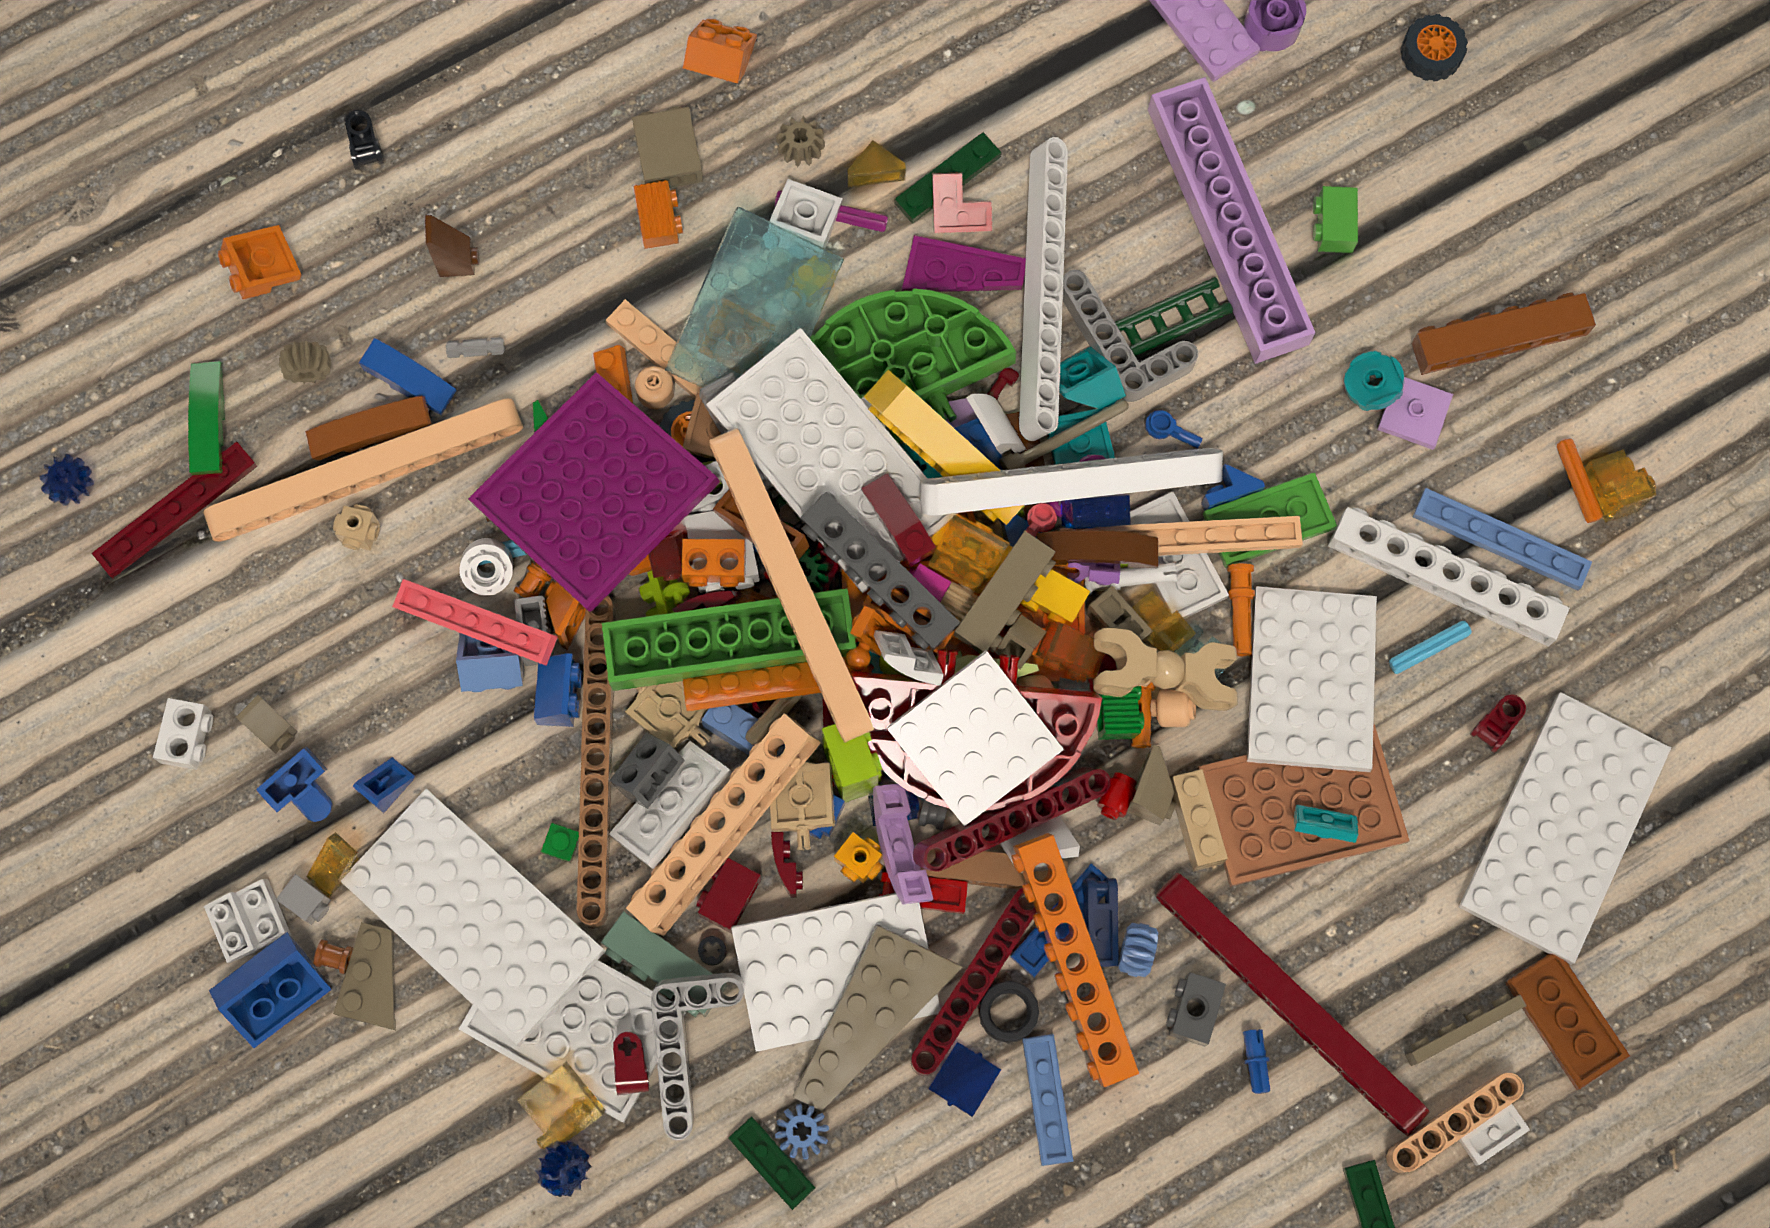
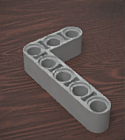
M1071 270L1064 275L1063 303L1089 346L1116 366L1126 394L1122 398L1127 402L1138 401L1188 375L1193 370L1198 358V350L1189 341L1178 342L1138 362L1087 276L1079 270ZM1076 284L1081 289L1079 291H1072L1067 285ZM1091 308L1095 314L1091 316L1086 315L1082 312V309ZM1098 332H1105L1110 338L1102 340L1096 334ZM1184 354L1188 356L1190 361L1181 362L1177 359V355ZM1119 356L1125 363L1115 364L1111 357ZM1154 367L1161 368L1165 374L1157 376L1151 369ZM1135 381L1139 384V388L1131 389L1125 382Z
M735 973L665 979L656 984L651 994L663 1126L667 1136L673 1140H682L689 1136L694 1124L684 1011L728 1007L739 1003L744 995L745 984L743 979ZM726 982H733L738 986L739 992L735 996L728 997L723 994L721 986ZM700 985L706 989L707 996L704 999L696 1000L690 995V988ZM664 988L672 990L675 1000L671 1003L662 1002L658 997V991ZM671 1020L677 1024L678 1031L675 1034L668 1035L662 1031L661 1023ZM669 1052H675L681 1057V1063L677 1066H670L665 1062L664 1055ZM672 1084H678L682 1086L685 1093L679 1098H674L670 1096L667 1088ZM675 1116H682L687 1120L688 1125L683 1129H676L671 1125L670 1120Z

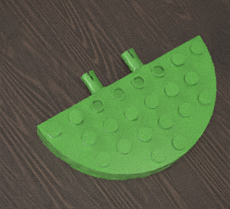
M913 289V291L899 292L889 290L866 296L836 312L825 321V325L820 328L815 336L812 335L810 338L860 399L864 398L885 372L889 370L924 402L930 404L932 409L945 421L948 418L950 423L957 416L946 398L947 395L1016 364V350L999 326L982 315L976 307L965 301L931 290ZM892 430L888 431L898 444H903V441Z

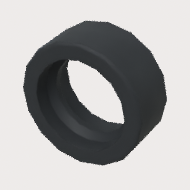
M1013 981L1000 982L989 988L982 998L979 1007L980 1024L985 1032L995 1040L1006 1043L1020 1041L1028 1036L1036 1026L1039 1016L1038 1001L1032 991L1022 983ZM1007 993L1019 996L1027 1007L1026 1021L1018 1029L1010 1031L996 1026L991 1019L990 1013L993 1001L998 996Z

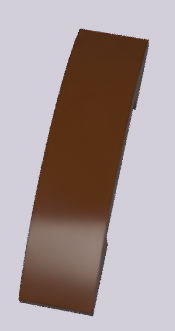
M1065 530L1037 533V539L1055 551L1052 560L1056 562L1055 565H1067L1068 562L1127 564L1128 568L1158 569L1157 537L1104 530Z

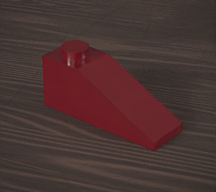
M888 473L861 489L909 568L936 552V546Z

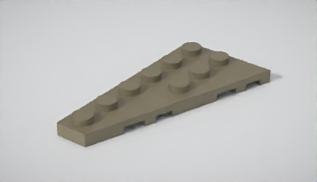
M877 924L793 1094V1098L822 1111L963 967Z

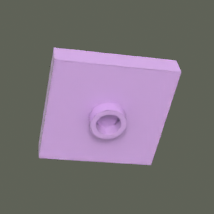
M1404 377L1405 383L1401 398L1384 409L1377 430L1433 450L1436 447L1453 394Z

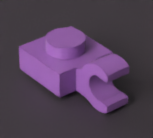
M1068 562V567L1079 570L1077 573H1067V578L1075 583H1079L1084 578L1089 577V581L1099 585L1119 584L1120 564Z

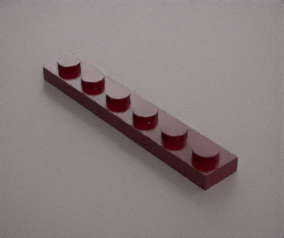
M237 441L221 453L222 473L192 475L91 553L112 579L258 467Z

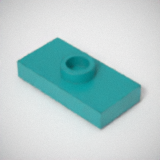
M1296 805L1294 831L1317 835L1324 839L1332 838L1356 843L1359 835L1357 816L1302 805Z

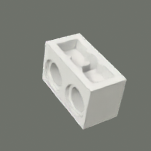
M168 698L153 758L161 764L197 770L199 762L204 760L206 745L204 744L206 732L209 733L213 725L211 710L204 704ZM195 713L194 722L189 726H183L184 718L188 714ZM182 743H187L188 749L186 753L182 756H176L177 747Z

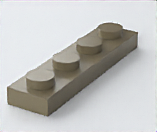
M1507 993L1491 1002L1494 1006L1492 1009L1483 1012L1482 1008H1479L1465 1015L1464 1017L1467 1022L1457 1027L1453 1022L1437 1030L1440 1036L1432 1041H1429L1428 1037H1424L1411 1044L1410 1046L1413 1051L1405 1054L1411 1066L1419 1064L1527 1005L1521 995L1510 998Z

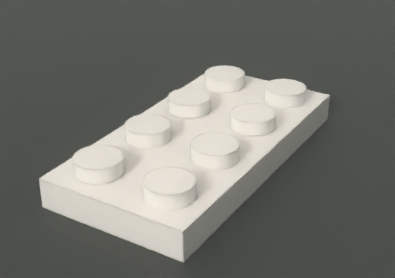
M1170 492L1134 509L1119 518L1122 525L1189 522L1174 492ZM1207 553L1158 556V565L1176 562V571L1164 573L1177 572L1178 581L1153 583L1174 624L1228 598L1229 594Z
M691 741L679 752V755L685 760L651 806L646 809L635 803L609 833L614 840L652 869L655 868L686 832L692 821L710 804L713 795L721 791L730 780L731 770Z

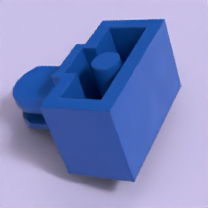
M308 747L303 748L256 789L276 813L291 801L308 820L313 822L325 819L333 807L330 797L315 781L327 768Z

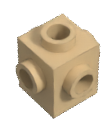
M355 504L353 508L343 506L342 513L337 514L333 530L336 531L335 535L342 543V546L352 550H360L362 548L371 551L373 542L379 536L380 524L370 508Z

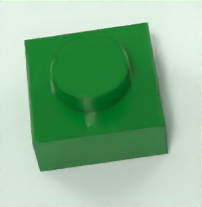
M551 823L541 853L571 863L579 844V832Z

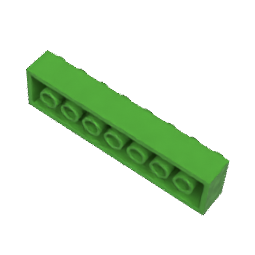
M848 589L813 593L841 656L846 657L849 650L856 648L855 637L850 634L852 630V616ZM779 598L602 623L608 680L613 691L680 682L687 678L807 662Z

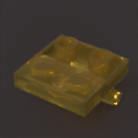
M957 514L950 520L928 566L981 594L992 578L1010 543L993 534V530L978 521L974 523Z
M567 1061L517 1099L519 1104L544 1133L536 1140L541 1149H545L552 1144L557 1150L607 1111Z

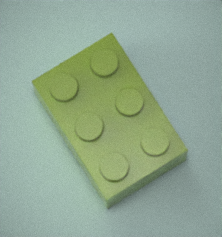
M834 724L822 728V747L828 763L832 766V775L834 776L840 798L846 803L873 793V788L878 786V782H881L882 766L877 753L871 754L867 742L872 741L869 732L844 743Z

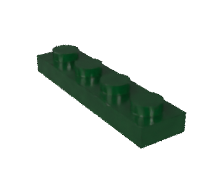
M982 132L894 199V204L914 224L933 209L932 173L961 172L962 186H964L998 160L1002 152Z

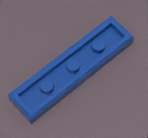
M1090 864L1072 885L1083 919H1085L1084 895L1082 891L1083 880L1094 878L1096 881H1104L1105 878H1108L1093 864ZM1097 894V903L1105 896L1104 894ZM1061 923L1056 927L1055 935L1057 939H1063L1068 935L1069 925L1067 923ZM1036 927L1010 957L1033 978L1049 961L1044 950V944L1048 943L1044 931L1039 933Z

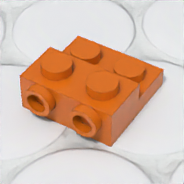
M279 225L223 238L221 250L218 251V258L223 268L228 267L231 272L229 282L234 293L239 292L242 299L271 293V289L274 286L300 280L301 272Z

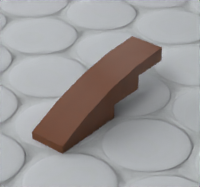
M421 395L363 410L305 432L311 457L319 461L341 451L351 453L372 443L381 444L430 425L431 420L425 397Z

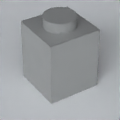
M296 874L276 898L278 902L311 925L315 920L319 922L329 910L328 903L331 901V899Z

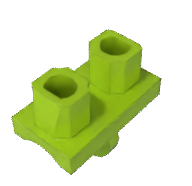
M654 568L647 572L649 581L639 587L642 599L648 604L654 601L656 604L655 607L646 611V617L674 613L673 608L683 603V599L690 594L689 586L686 583L678 582L677 577L660 576L658 570Z

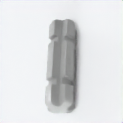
M501 337L491 338L490 341H487V338L463 340L462 343H459L458 340L448 341L446 344L448 358H460V355L464 357L487 356L488 353L500 355L505 350L504 340Z

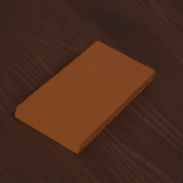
M1550 953L1505 982L1514 997L1521 995L1527 1005L1522 1008L1576 1090L1581 1089L1630 1057L1573 970L1562 958Z

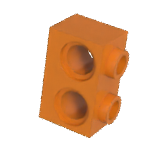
M683 539L682 577L684 582H689V585L693 587L707 586V582L720 583V586L736 587L738 583H745V539ZM696 558H703L707 561L706 566L700 570L693 569L690 564ZM727 558H733L738 562L737 566L732 570L724 569L721 564Z

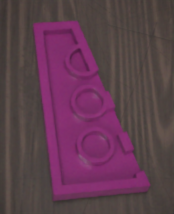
M914 235L902 291H913V289L936 292L1022 290L1026 258Z

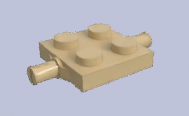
M683 681L635 688L638 691L636 700L625 713L646 732L670 744L674 749L690 736L700 743L702 747L707 746V742L711 741L712 737L699 727L708 709L686 710Z
M805 762L770 805L771 830L773 832H797V850L811 849L809 831L821 827L835 826L832 766L830 763L812 764Z

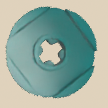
M1377 351L1363 353L1352 360L1349 369L1345 373L1344 384L1346 393L1350 400L1357 404L1361 410L1369 411L1386 408L1400 399L1403 394L1405 383L1404 371L1399 361L1391 355L1388 357L1387 355H1381V352ZM1371 375L1383 379L1377 386L1367 384L1370 381L1369 377Z

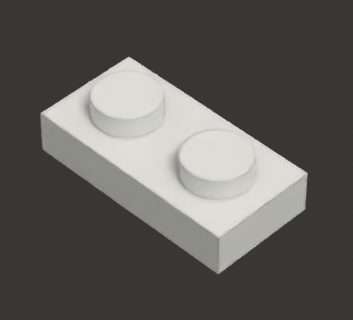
M1511 1104L1462 1137L1459 1142L1477 1166L1530 1131V1129L1513 1104Z

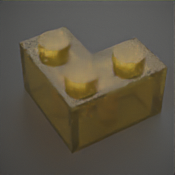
M1624 449L1591 460L1584 467L1603 513L1605 523L1639 512L1657 495L1653 477L1648 475L1645 467L1635 470L1633 461L1626 456Z

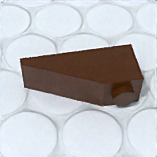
M425 215L426 245L439 277L475 275V265H479L478 247H473L471 238L432 215Z

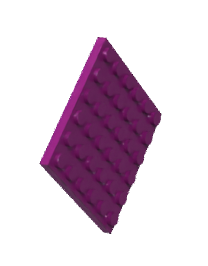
M596 372L468 500L588 612H591L720 481L715 474Z

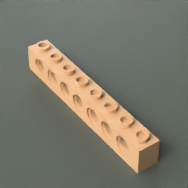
M783 714L781 718L776 719L771 724L769 732L764 739L752 747L749 757L742 766L737 767L731 773L730 780L725 787L713 795L710 805L703 814L697 816L692 821L690 830L686 835L672 846L671 853L664 862L653 869L651 878L647 883L633 894L631 902L626 909L650 932L664 936L821 742L788 715ZM785 744L784 752L777 757L778 748ZM765 768L763 778L758 781V773ZM745 793L744 801L738 805L739 796ZM725 817L724 826L718 830L719 821ZM705 841V849L699 854V846ZM683 866H685V873L681 878H679V871ZM665 890L666 896L662 902H659V896Z

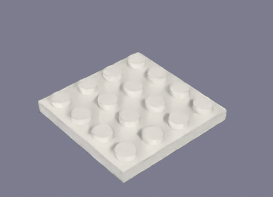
M987 650L887 727L888 731L964 826L1064 750Z

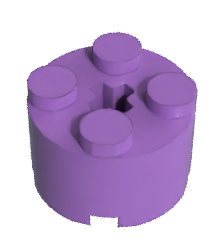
M1250 1L1244 20V28L1251 39L1258 44L1260 51H1281L1296 42L1306 16L1305 1Z

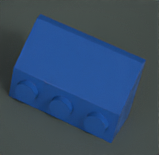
M286 932L211 988L209 992L217 1009L246 1041L255 1048L332 989L303 949Z

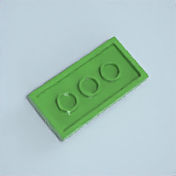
M1315 472L1205 510L1203 513L1205 521L1300 516L1302 541L1337 528L1336 521ZM1278 549L1219 552L1224 567L1227 568L1228 565L1238 564Z

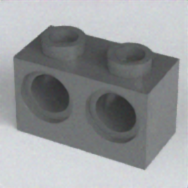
M646 732L609 781L625 797L648 809L685 760L670 744Z

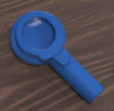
M1157 410L1150 413L1145 422L1146 431L1155 439H1166L1171 436L1197 449L1203 439L1177 426L1176 420L1166 411Z

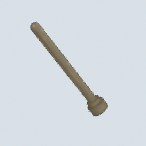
M1120 400L1020 455L1018 453H1009L999 459L1000 465L1003 470L1025 468L1026 464L1125 412L1129 404L1125 400Z

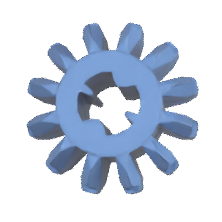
M1131 923L1127 927L1118 965L1121 972L1128 973V975L1134 977H1146L1150 973L1158 942V931L1156 928L1149 927V925L1143 923Z
M797 1104L796 1111L798 1116L794 1117L791 1111L786 1109L784 1113L790 1120L789 1123L780 1119L777 1120V1125L786 1128V1131L775 1133V1137L777 1139L788 1138L787 1141L780 1145V1149L784 1151L792 1144L791 1158L796 1157L798 1148L802 1149L803 1159H808L807 1148L810 1146L813 1152L818 1155L820 1149L814 1143L818 1141L822 1144H827L828 1142L827 1138L818 1135V1132L829 1131L828 1125L817 1127V1123L825 1118L824 1114L820 1113L814 1119L811 1118L814 1113V1106H809L807 1114L802 1115V1106ZM804 1123L806 1128H811L812 1130L811 1135L807 1134L808 1139L800 1141L799 1136L793 1135L794 1128L798 1129L796 1125Z

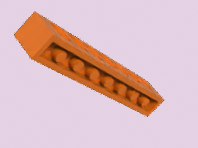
M1046 833L1014 845L1013 848L1016 854L1011 855L1017 873L1022 872L1026 884L1022 885L1023 892L1028 903L1033 902L1037 914L1033 915V919L1039 933L1044 931L1048 943L1044 944V950L1050 963L1055 961L1059 973L1054 974L1060 992L1065 991L1069 1003L1065 1004L1066 1011L1071 1022H1077L1080 1032L1076 1033V1038L1082 1052L1086 1050L1088 1052L1091 1062L1086 1063L1092 1080H1098L1103 1087H1107L1138 1075L1137 1065L1054 835ZM1040 863H1045L1048 867L1047 876L1041 880H1036L1034 868ZM1056 893L1059 898L1058 905L1053 909H1046L1044 904L1046 896ZM1061 923H1067L1069 925L1068 935L1063 939H1057L1055 935L1056 927ZM1071 953H1078L1080 956V962L1075 968H1067L1066 959ZM1088 982L1091 986L1090 993L1084 998H1078V986ZM1099 1012L1101 1014V1022L1096 1027H1089L1087 1023L1088 1017L1092 1013ZM1105 1042H1111L1112 1050L1110 1054L1100 1057L1098 1054L1100 1045Z

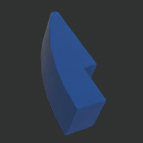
M376 338L373 339L359 361L363 371L388 383L393 390L408 398L424 396L427 408L442 415L457 391L453 386L422 365Z

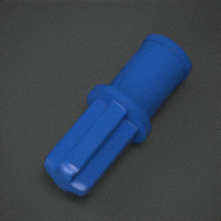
M1263 1029L1244 1031L1247 1060H1244V1062L1249 1066L1252 1092L1255 1094L1270 1092L1267 1062L1270 1060L1269 1057H1266Z

